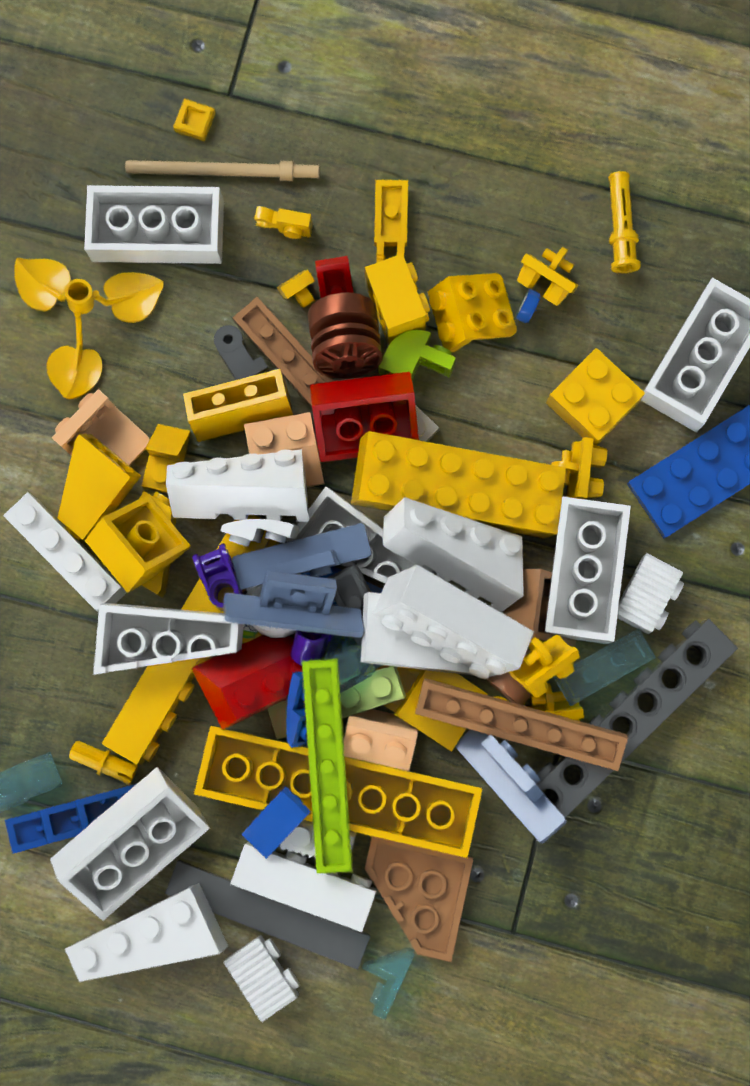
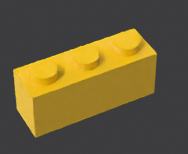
M281 369L183 394L187 419L198 442L245 430L244 424L293 415L289 392Z

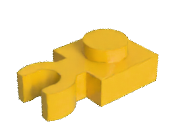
M260 206L256 208L254 217L256 226L277 228L284 236L292 239H301L302 236L311 237L313 228L311 214L280 208L278 211Z

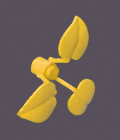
M16 258L15 283L20 297L29 307L38 311H48L55 306L57 299L60 301L67 300L69 309L75 315L76 349L71 346L59 347L50 354L47 361L48 377L54 387L66 399L81 397L92 390L100 380L103 370L102 359L97 351L92 349L82 350V314L90 312L94 307V301L97 300L105 306L112 305V313L117 319L128 323L140 322L154 311L164 288L163 281L154 276L134 272L119 273L105 282L104 293L108 298L105 299L99 294V291H92L91 285L86 280H71L68 269L58 261Z

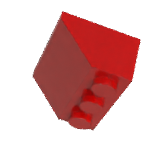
M411 372L310 384L320 462L358 458L360 438L368 431L419 440Z
M261 635L242 644V649L237 652L215 656L191 668L222 730L288 699L292 673L303 672L302 666L297 664L290 655L294 641L292 637L271 638Z

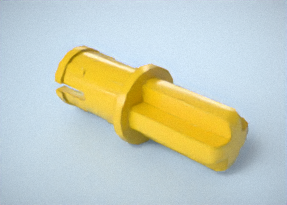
M76 741L69 753L71 760L96 770L97 775L100 776L103 773L126 783L128 786L131 784L136 774L135 771L138 769V765L112 755L109 749L104 752L81 741Z

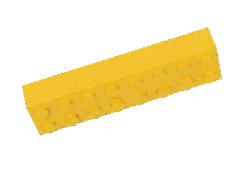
M210 726L194 795L264 810L287 787L311 811L304 820L313 822L307 747H290L285 742ZM345 756L350 831L468 858L482 788Z

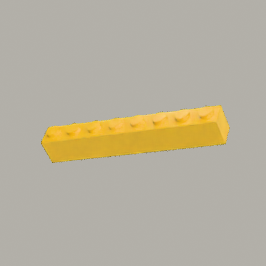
M248 515L247 519H261L256 515ZM264 530L261 543L250 540L249 547L229 541L231 534L228 533L225 534L220 544L225 543L232 559L233 556L275 546L279 542L265 538L267 531ZM200 578L181 609L224 613L212 604ZM224 587L218 593V601L224 603L225 593H234L233 588ZM212 656L147 666L103 740L102 745L136 765H143L145 760L150 762L160 746L156 742L163 730L165 732L169 731L177 717L174 710L180 700L185 702L194 689L195 685L191 681L195 675L191 668L211 659Z

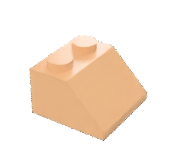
M310 412L244 424L249 454L259 455L276 453L285 449L292 451L302 449L307 487L324 484Z

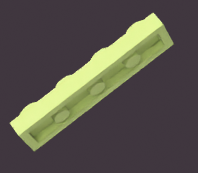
M389 666L340 683L342 719L406 698L398 669L395 666ZM288 700L267 708L277 740L287 737L286 715Z

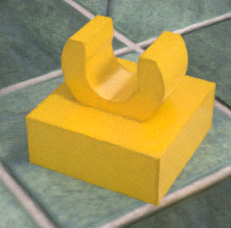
M303 270L277 287L283 299H288L294 295L301 308L315 301L306 288L315 281L309 270Z

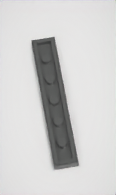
M177 861L165 894L173 896L200 883L213 913L358 970L370 939L369 934L231 885L232 880L184 861Z

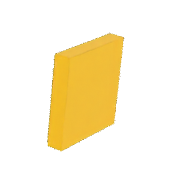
M422 670L394 715L452 752L466 728L415 714L424 679L427 678L484 695L488 694L458 673Z

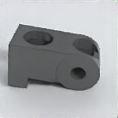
M225 325L216 331L214 344L235 380L269 372L268 366L261 356L254 361L245 349L246 344L242 334L236 327Z

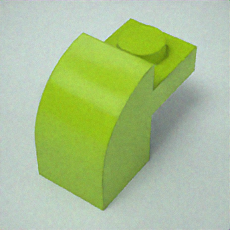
M410 330L398 335L389 344L379 365V375L411 372L413 380L419 365H422L450 378L455 367L456 357L451 356L452 352L443 346H428L431 332Z

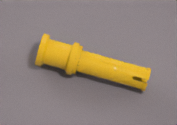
M625 171L614 172L608 176L613 233L609 237V244L613 246L614 262L611 263V270L615 273H631L641 268V262L637 260L636 243L639 241V235L633 230L630 174Z

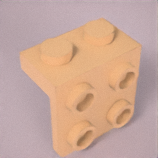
M99 389L94 394H87L80 401L78 411L71 418H64L55 428L56 434L52 437L54 441L72 456L77 436L79 434H92L129 466L145 451L150 440Z
M370 709L349 716L344 737V753L346 757L409 771L418 731L393 713Z

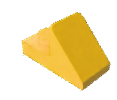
M161 424L157 425L145 449L149 453L141 485L144 489L168 494L166 487L167 465H174L184 461L191 431Z

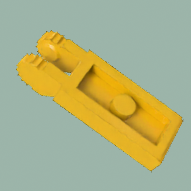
M376 180L374 246H377L376 263L386 260L384 246L397 247V255L403 253L404 256L405 247H407L408 180Z

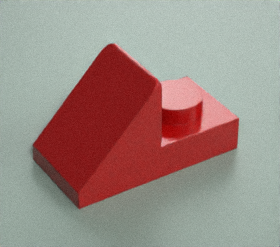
M348 256L315 261L321 298L331 294L353 293Z

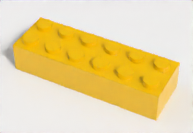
M368 431L360 438L351 505L390 511L406 497L507 532L548 538L557 535L566 467Z

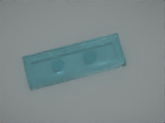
M638 628L575 663V672L568 677L560 679L555 675L553 677L567 702L572 706L650 662L656 656Z

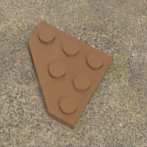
M372 836L365 870L409 939L415 952L418 955L451 962L474 858L470 856L468 858Z

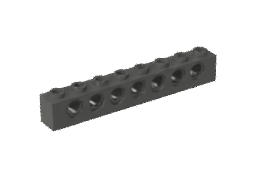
M710 619L704 620L701 623L697 620L693 621L681 633L685 637L683 641L676 647L672 643L657 656L661 662L653 670L646 667L633 680L637 685L628 694L623 690L609 703L613 709L607 715L602 717L598 714L588 723L613 730L612 725L617 717H623L627 720L629 724L628 739L621 763L738 649ZM690 646L697 648L701 653V660L697 665L689 663L686 658V651ZM665 670H671L677 676V684L673 689L665 687L662 683L661 677ZM642 693L648 694L653 700V707L648 713L642 712L637 706V699ZM563 756L555 765L549 762L537 773L541 779L537 786L541 791L550 788L555 792L556 802L554 806L566 817L613 770ZM574 764L579 768L581 776L577 783L570 785L564 780L563 771L568 765Z

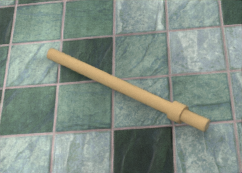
M126 160L125 162L127 174L280 177V181H293L294 178H319L320 174L319 165L294 164V161H280V164Z

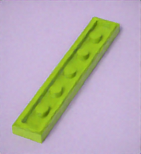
M338 658L302 661L316 871L317 874L352 872Z

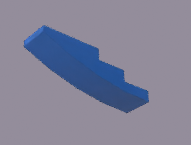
M136 784L4 820L12 854L76 837Z

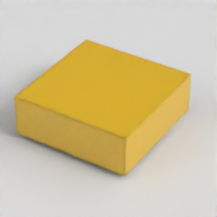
M184 98L173 126L174 131L205 142L216 113L215 109Z

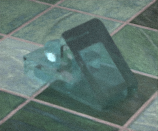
M333 636L324 659L338 658L340 693L372 676L375 673L374 664L361 663V645H357L353 637Z
M407 947L363 963L362 969L385 980L384 984L380 982L376 984L369 1002L375 1004L372 1014L384 1020L386 1019L415 956L414 949Z

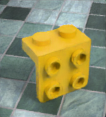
M498 273L448 276L428 291L429 303L438 328V336L442 346L451 352H456L473 340L511 337L517 332L503 278Z

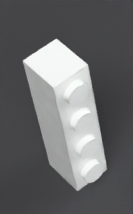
M29 492L3 515L97 612H99L100 604H116L127 593L116 578Z
M249 842L245 843L231 885L354 930L363 931L376 893V888L371 887L372 881L356 874H352L351 879L338 875V873L317 874L316 866L305 863L306 856H302L299 853L295 854L293 851L290 853L287 851L286 855L274 851L266 859Z

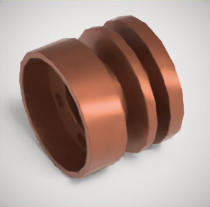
M345 292L323 297L311 305L308 311L309 332L312 339L313 366L318 373L330 378L348 379L363 376L379 367L383 358L380 334L378 333L376 304L369 297Z

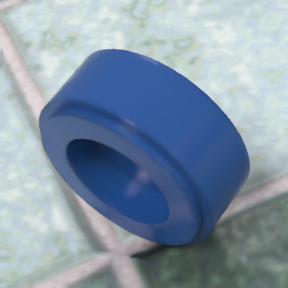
M532 289L528 290L515 319L525 324L530 321L540 301V293Z

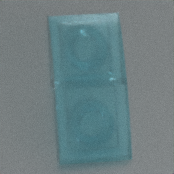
M51 752L0 772V812L27 803L31 797L62 786V780Z

